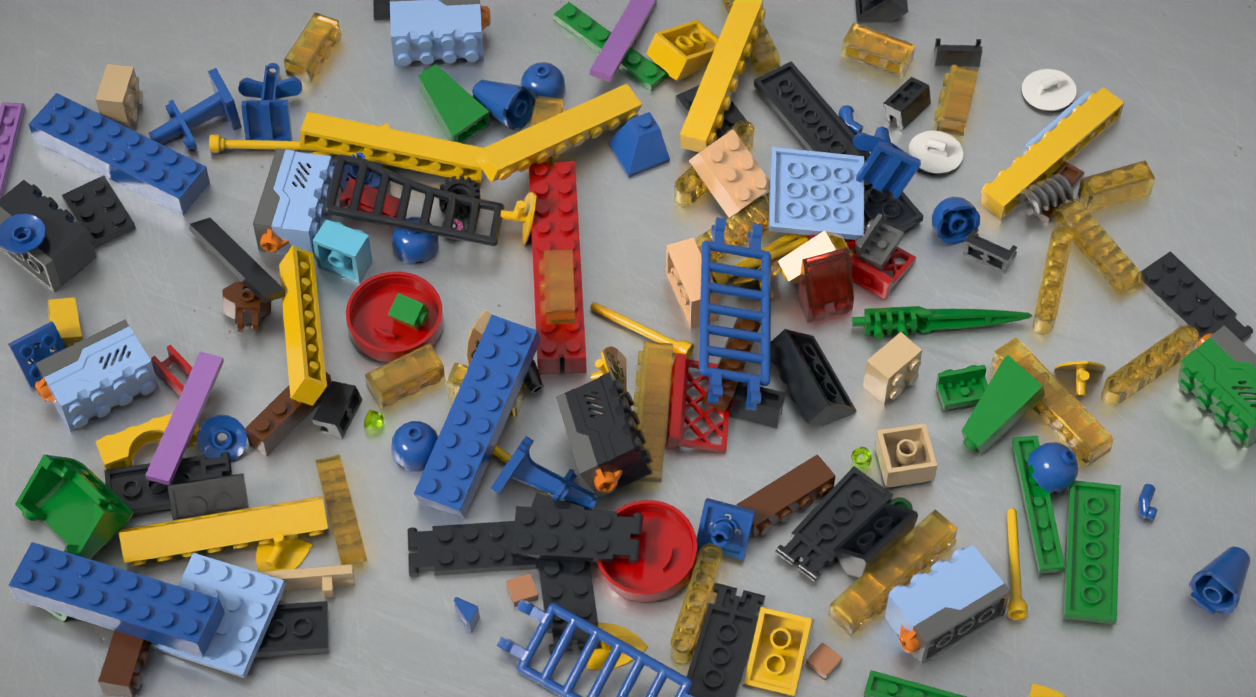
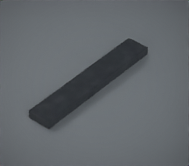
M210 217L190 223V231L264 304L285 297V289Z

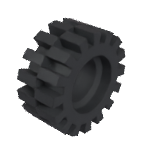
M453 176L452 181L446 179L445 185L443 183L440 185L441 190L481 199L479 186H477L475 181L471 182L469 177L464 180V176H460V179L456 180V176ZM439 199L440 210L446 214L448 201ZM457 203L455 216L463 219V216H466L469 219L471 206Z

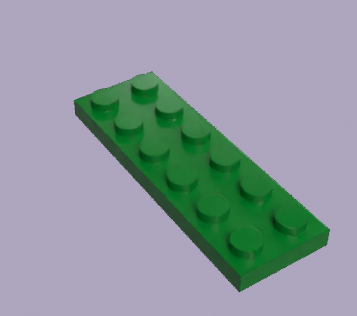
M1075 480L1069 486L1063 619L1116 624L1121 485Z

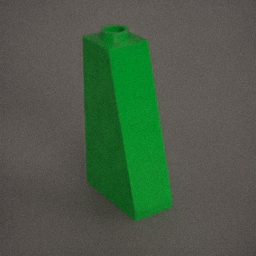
M435 64L429 69H425L418 76L420 91L448 141L464 144L490 126L489 111L439 66Z
M1009 355L1004 357L961 431L964 437L963 443L971 452L976 450L980 455L984 454L1045 395L1043 386Z

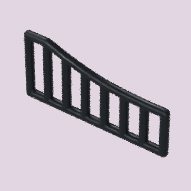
M340 154L336 159L324 211L329 215L494 247L498 244L502 224L501 210H504V205L434 188L394 173L369 160ZM345 165L359 167L349 209L335 206ZM368 171L381 176L373 213L358 211ZM389 181L403 186L396 218L382 215ZM412 190L425 194L420 222L405 220ZM434 197L448 201L443 227L429 224ZM457 203L471 206L466 232L452 229ZM480 209L494 211L490 236L476 234Z

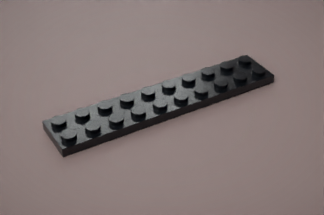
M792 61L754 80V87L808 151L864 156L865 163L871 153L854 147L853 138L855 135ZM864 180V218L868 222L871 219L874 220L880 213L883 215L884 224L904 232L923 221L924 215L904 192L896 199L893 198V193L884 189L880 192L873 188V184Z

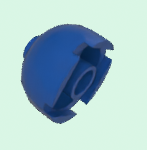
M535 63L523 73L520 84L531 88L536 95V101L533 100L532 103L534 107L546 108V105L552 103L554 106L564 98L566 92L564 75L551 63Z
M961 197L944 199L934 208L932 213V227L937 236L946 244L955 245L966 241V236L974 228L978 229L980 225V215L974 205Z
M409 217L405 220L420 222V217ZM395 227L392 233V248L395 256L400 261L416 265L415 262L423 261L425 263L436 255L439 249V238L436 235Z
M411 421L399 427L392 437L391 452L397 465L399 463L405 467V470L410 472L423 471L438 439L436 430L429 424L421 421Z
M1058 442L1045 443L1029 454L1028 465H1032L1035 471L1032 473V476L1038 485L1047 492L1057 491L1061 493L1076 480L1079 471L1075 453L1067 446Z

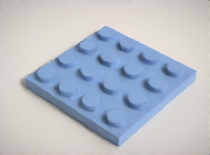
M772 147L770 152L768 231L811 236L813 234L818 235L823 231H829L842 235L844 239L857 240L859 236L863 237L864 180L861 182L856 181V175L864 164V156Z
M193 553L178 586L219 598L225 614L203 658L157 643H152L151 647L155 650L246 679L287 584L284 580Z

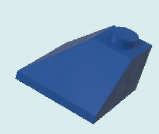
M650 112L628 120L609 141L610 148L628 178L670 162L660 127Z

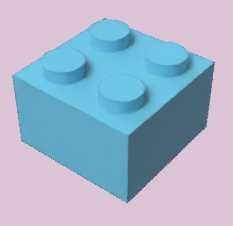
M326 219L313 239L318 268L360 284L373 263L369 235L361 230L346 227L340 222Z

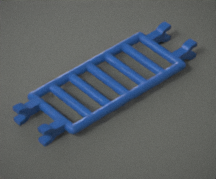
M716 217L715 225L711 226L712 241H704L701 249L699 374L709 377L707 403L718 404L719 397L723 396L722 379L747 383L746 409L755 411L757 403L760 404L761 402L760 385L768 386L770 384L771 253L761 250L763 225H752V232H748L749 248L724 244L726 219ZM711 251L760 259L761 270L711 262ZM711 272L761 280V291L711 283ZM710 292L761 301V312L710 303ZM710 313L760 321L761 333L711 325ZM709 334L760 342L761 354L709 346ZM709 355L761 364V375L709 367Z
M520 600L516 609L540 622L527 648L520 646L508 637L504 638L502 636L496 645L520 658L517 665L519 673L561 697H582L573 692L600 640L613 648L587 697H599L622 653L634 659L635 662L616 697H628L644 665L658 673L645 697H657L667 678L680 685L675 697H695L689 693L693 685L691 679L556 603H551L545 612L527 600ZM556 615L569 623L544 670L540 673L531 668L529 664ZM579 628L590 634V637L563 686L552 680L551 677L575 631Z

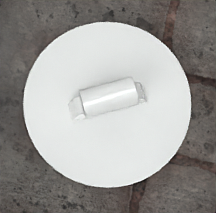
M1041 69L1029 74L1022 84V94L1025 100L1032 106L1041 110L1054 111L1063 109L1073 102L1076 96V85L1071 77L1061 71Z
M926 131L916 135L911 140L908 148V153L911 156L921 160L919 168L929 173L943 174L951 172L961 164L963 159L961 144L953 136L941 131Z

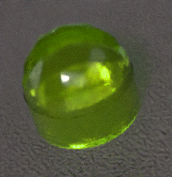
M370 409L364 420V428L377 431L383 427L384 417L378 411Z
M858 447L851 454L853 464L856 467L864 469L871 464L872 455L868 448ZM862 454L865 462H861L858 456Z

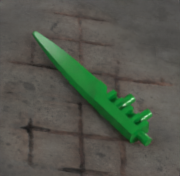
M920 306L864 309V317H852V327L864 326L865 335H870V331L873 330L875 338L881 340L884 338L883 330H886L887 335H892V329H897L898 334L901 332L908 337L907 329H910L911 334H916V331L931 333V330L990 326L1025 320L1033 316L1028 312L989 309H926Z

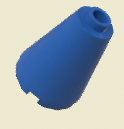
M480 80L473 87V98L507 128L515 130L518 127L521 129L530 121L535 110L532 107L533 100L536 101V95L531 88L488 80Z
M1230 547L1197 572L1189 583V587L1193 591L1191 593L1193 600L1210 613L1219 611L1223 612L1222 615H1227L1233 612L1239 603L1250 565L1248 553L1242 548Z

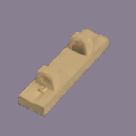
M352 564L258 572L284 580L287 584L284 592L322 589L324 598L334 597L335 587L355 586ZM283 594L279 602L283 601Z

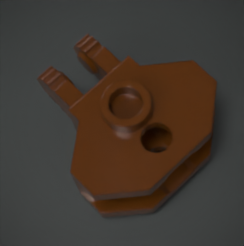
M234 282L222 290L223 314L235 320L238 332H243L244 323H251L253 331H258L260 319L271 313V301L264 304L251 290H243L249 288L242 282Z

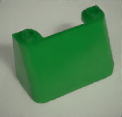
M45 454L15 503L22 511V516L30 521H35L36 519L44 520L68 544L64 552L91 559L129 522L134 514L133 510L83 463L72 458Z

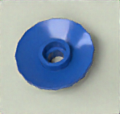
M27 213L11 216L0 225V246L13 254H26L35 250L42 244L46 236V228L42 220L35 215Z
M216 415L208 418L202 423L197 435V444L200 452L207 459L220 457L221 453L229 452L231 461H234L243 453L247 443V434L244 426L237 419L229 415ZM224 433L227 435V439L219 440L218 435Z

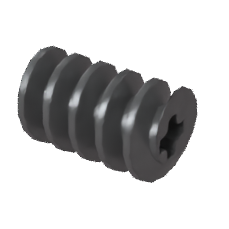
M1057 174L1052 178L1045 179V181L1038 182L1036 185L1022 189L1019 198L1024 211L1031 216L1032 210L1035 214L1039 215L1042 209L1048 211L1050 206L1053 208L1057 207L1058 202L1064 204L1066 199L1069 201L1073 200L1074 194L1069 181L1064 176Z

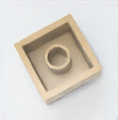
M107 64L95 99L99 114L131 129L132 123L137 120V107L143 100V92L139 89V77L136 76L133 66Z
M900 332L867 360L863 387L883 404L887 403L890 399H896L905 386L914 384L918 379L922 349Z
M926 423L877 430L874 446L886 488L935 480L937 462Z

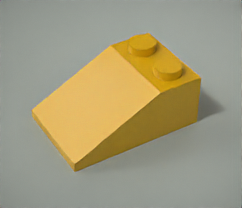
M694 20L656 32L646 54L655 64L663 68L671 78L678 81L692 76L709 63L719 38L699 20Z
M761 607L744 684L795 696L815 619Z

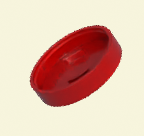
M400 271L385 272L365 280L351 294L346 307L348 332L354 345L370 358L383 362H403L419 357L436 343L443 329V309L438 292L428 281L412 273ZM398 293L423 303L429 309L428 320L424 326H421L419 331L394 321L388 315Z
M656 500L635 501L614 511L618 512V517H633L634 513L643 514L641 537H631V539L640 541L638 564H630L628 562L629 559L614 558L613 563L597 562L600 573L607 585L620 596L638 602H655L679 592L692 578L699 558L696 534L689 519L676 507Z

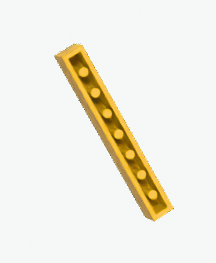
M734 0L680 132L681 148L700 152L716 141L717 128H721L724 121L723 113L730 107L731 93L736 92L738 86L737 78L739 74L742 75L744 72L745 58L751 55V43L753 39L756 40L758 37L759 23H763L765 20L766 9H763V0Z
M628 84L622 85L482 148L476 162L491 183L499 179L503 181L516 171L523 172L530 165L536 162L540 164L551 155H560L571 146L577 147L588 138L594 139L608 129L610 131L616 129L621 123L637 117L642 103Z
M1104 87L1097 93L1093 92L1082 106L1078 105L1068 118H1062L1055 129L1047 131L1041 141L1037 144L1033 143L1027 150V153L1022 157L1018 156L1007 170L1003 169L1000 171L993 182L986 183L981 190L980 204L1002 220L1021 203L1019 195L1022 189L1029 188L1031 185H1036L1038 182L1050 178L1057 172L1064 161L1068 163L1120 118L1124 102Z
M307 111L300 130V147L338 155L351 156L354 154L355 157H357L356 153L359 152L364 154L366 160L449 178L456 176V179H460V176H464V180L469 177L471 182L475 181L477 184H481L484 175L483 170L476 162L482 147L309 111Z
M292 245L279 264L281 286L285 289L282 305L290 398L313 406L327 387L314 253Z
M317 496L125 528L120 530L119 536L124 563L131 562V566L145 564L146 559L156 558L157 561L170 560L172 555L182 553V557H190L193 553L197 554L199 550L207 549L208 553L222 551L223 546L233 545L234 549L248 546V542L258 541V544H267L273 542V536L276 533H282L284 540L298 538V534L307 532L309 536L320 535L324 533V529H328L324 497Z

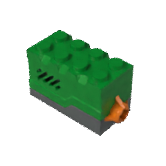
M1224 325L1214 334L1208 333L1204 335L1197 343V348L1180 361L1178 384L1185 393H1193L1197 397L1196 403L1201 409H1210L1214 413L1213 419L1219 426H1227L1231 429L1232 432L1230 434L1238 444L1242 443L1246 448H1249L1256 442V354Z

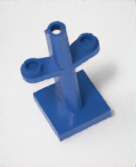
M276 63L265 65L263 82L251 78H244L239 82L238 90L241 95L261 98V100L242 101L241 108L245 140L292 141L293 139L289 101L277 99L299 95L302 91V82L296 77L279 81L280 67ZM269 69H276V72H270Z
M217 68L208 71L214 94L183 113H180L173 99L170 100L169 104L165 105L170 118H175L148 132L150 139L164 144L185 134V137L182 139L187 150L192 149L194 151L197 149V145L190 132L191 129L217 116L226 117L233 131L242 127L234 99Z
M886 127L877 128L874 136L858 133L853 138V145L856 149L872 152L857 173L856 181L861 182L865 180L873 184L874 189L880 192L882 189L893 193V198L898 199L921 166V160L893 144L889 136V130Z
M525 436L491 487L492 490L499 494L508 479L512 478L553 495L551 499L555 501L557 499L560 501L564 499L573 504L583 506L587 510H592L599 500L595 497L596 494L573 483L577 477L574 473L575 470L569 469L567 474L562 477L535 463L529 453L534 440L528 436Z

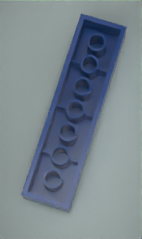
M58 93L49 100L29 123V128L35 142L181 215L187 212L210 184L206 166Z
M491 315L415 489L414 495L418 502L465 519L541 339L537 330Z
M31 542L8 585L17 601L202 658L225 614L219 598Z

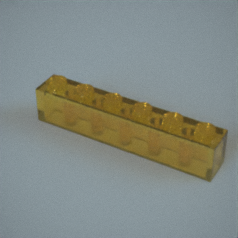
M1017 337L994 351L991 365L995 372L1004 357L1009 355L1043 386L1045 395L1031 409H1034L1040 415L1045 425L1050 426L1056 432L1060 441L1066 443L1073 450L1079 460H1082L1089 466L1111 451L1114 438Z
M644 341L643 351L638 352V365H642L641 371L636 372V386H640L639 392H634L633 406L638 407L636 414L640 424L637 427L638 430L641 429L647 443L643 445L644 449L647 448L653 462L650 463L653 473L637 481L662 482L673 343Z
M936 509L933 510L830 604L828 616L850 635L857 630L862 631L875 613L879 615L887 607L889 592L898 585L906 586L925 567L933 566L944 550L949 551L956 544L957 540L955 538L958 528Z

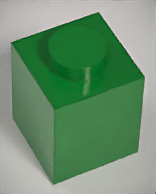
M398 293L388 315L394 321L419 331L421 326H424L428 320L429 309L423 303Z

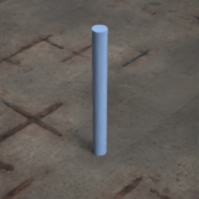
M1089 91L1085 92L1026 143L1027 149L1033 143L1037 144L1041 141L1047 131L1055 129L1062 118H1068L1078 105L1082 106L1092 93Z

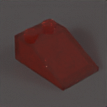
M848 247L802 259L798 302L807 323L822 321L834 315H844L853 310L854 290Z

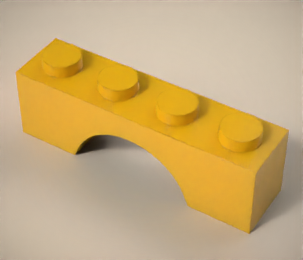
M173 413L153 418L149 422L128 427L124 431L113 435L109 434L102 439L96 440L95 442L105 469L133 466L136 454L143 447L161 441ZM198 424L196 425V428L192 434V437L189 441L187 448L198 445Z

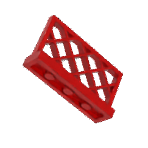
M813 234V235L808 239V241L811 240L812 238H814V237L817 236V235H814V234ZM855 240L846 242L849 249H853V256L831 270L884 300L890 295L893 286L916 261L914 255L897 247L889 259L890 264H886L880 271L856 257V249H854ZM894 258H902L907 262L895 264ZM882 271H893L894 276L891 277Z
M677 353L672 365L665 449L675 450L676 446L725 454L727 449L730 403L725 412L711 408L704 413L697 405L704 399L706 391L699 383L706 378L709 381V377L701 375L694 379L689 373V368L699 370V361L686 359V354ZM709 363V367L716 368L717 364ZM693 386L701 394L695 400L687 394V390ZM691 407L699 415L693 421L685 414V411ZM715 411L723 418L722 422L717 425L708 417ZM702 420L711 428L704 434L696 427V424ZM691 429L698 438L695 440L683 439V433ZM715 432L721 439V445L712 444L706 437Z

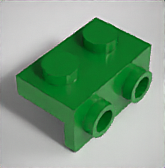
M970 365L963 369H948L938 373L936 389L943 410L977 405L988 386L985 378L987 370L985 365Z

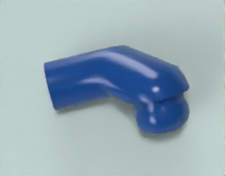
M849 105L842 106L838 113L841 120L853 134L861 133L863 126L853 120L854 109Z
M1145 484L1139 496V514L1144 520L1147 518L1151 521L1155 519L1157 508L1150 506L1155 493V487L1152 484Z

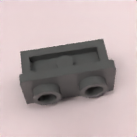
M879 213L874 220L871 219L863 237H858L854 246L856 257L881 271L904 238V232L884 224L883 215Z

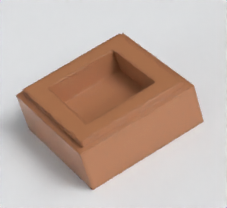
M530 573L506 581V586L514 606H517L520 600L530 602L539 599Z
M822 642L806 659L805 664L824 679H827L839 666L843 658Z

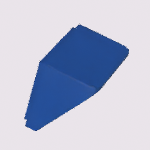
M455 597V611L469 632L472 633L480 619L479 608L472 603Z

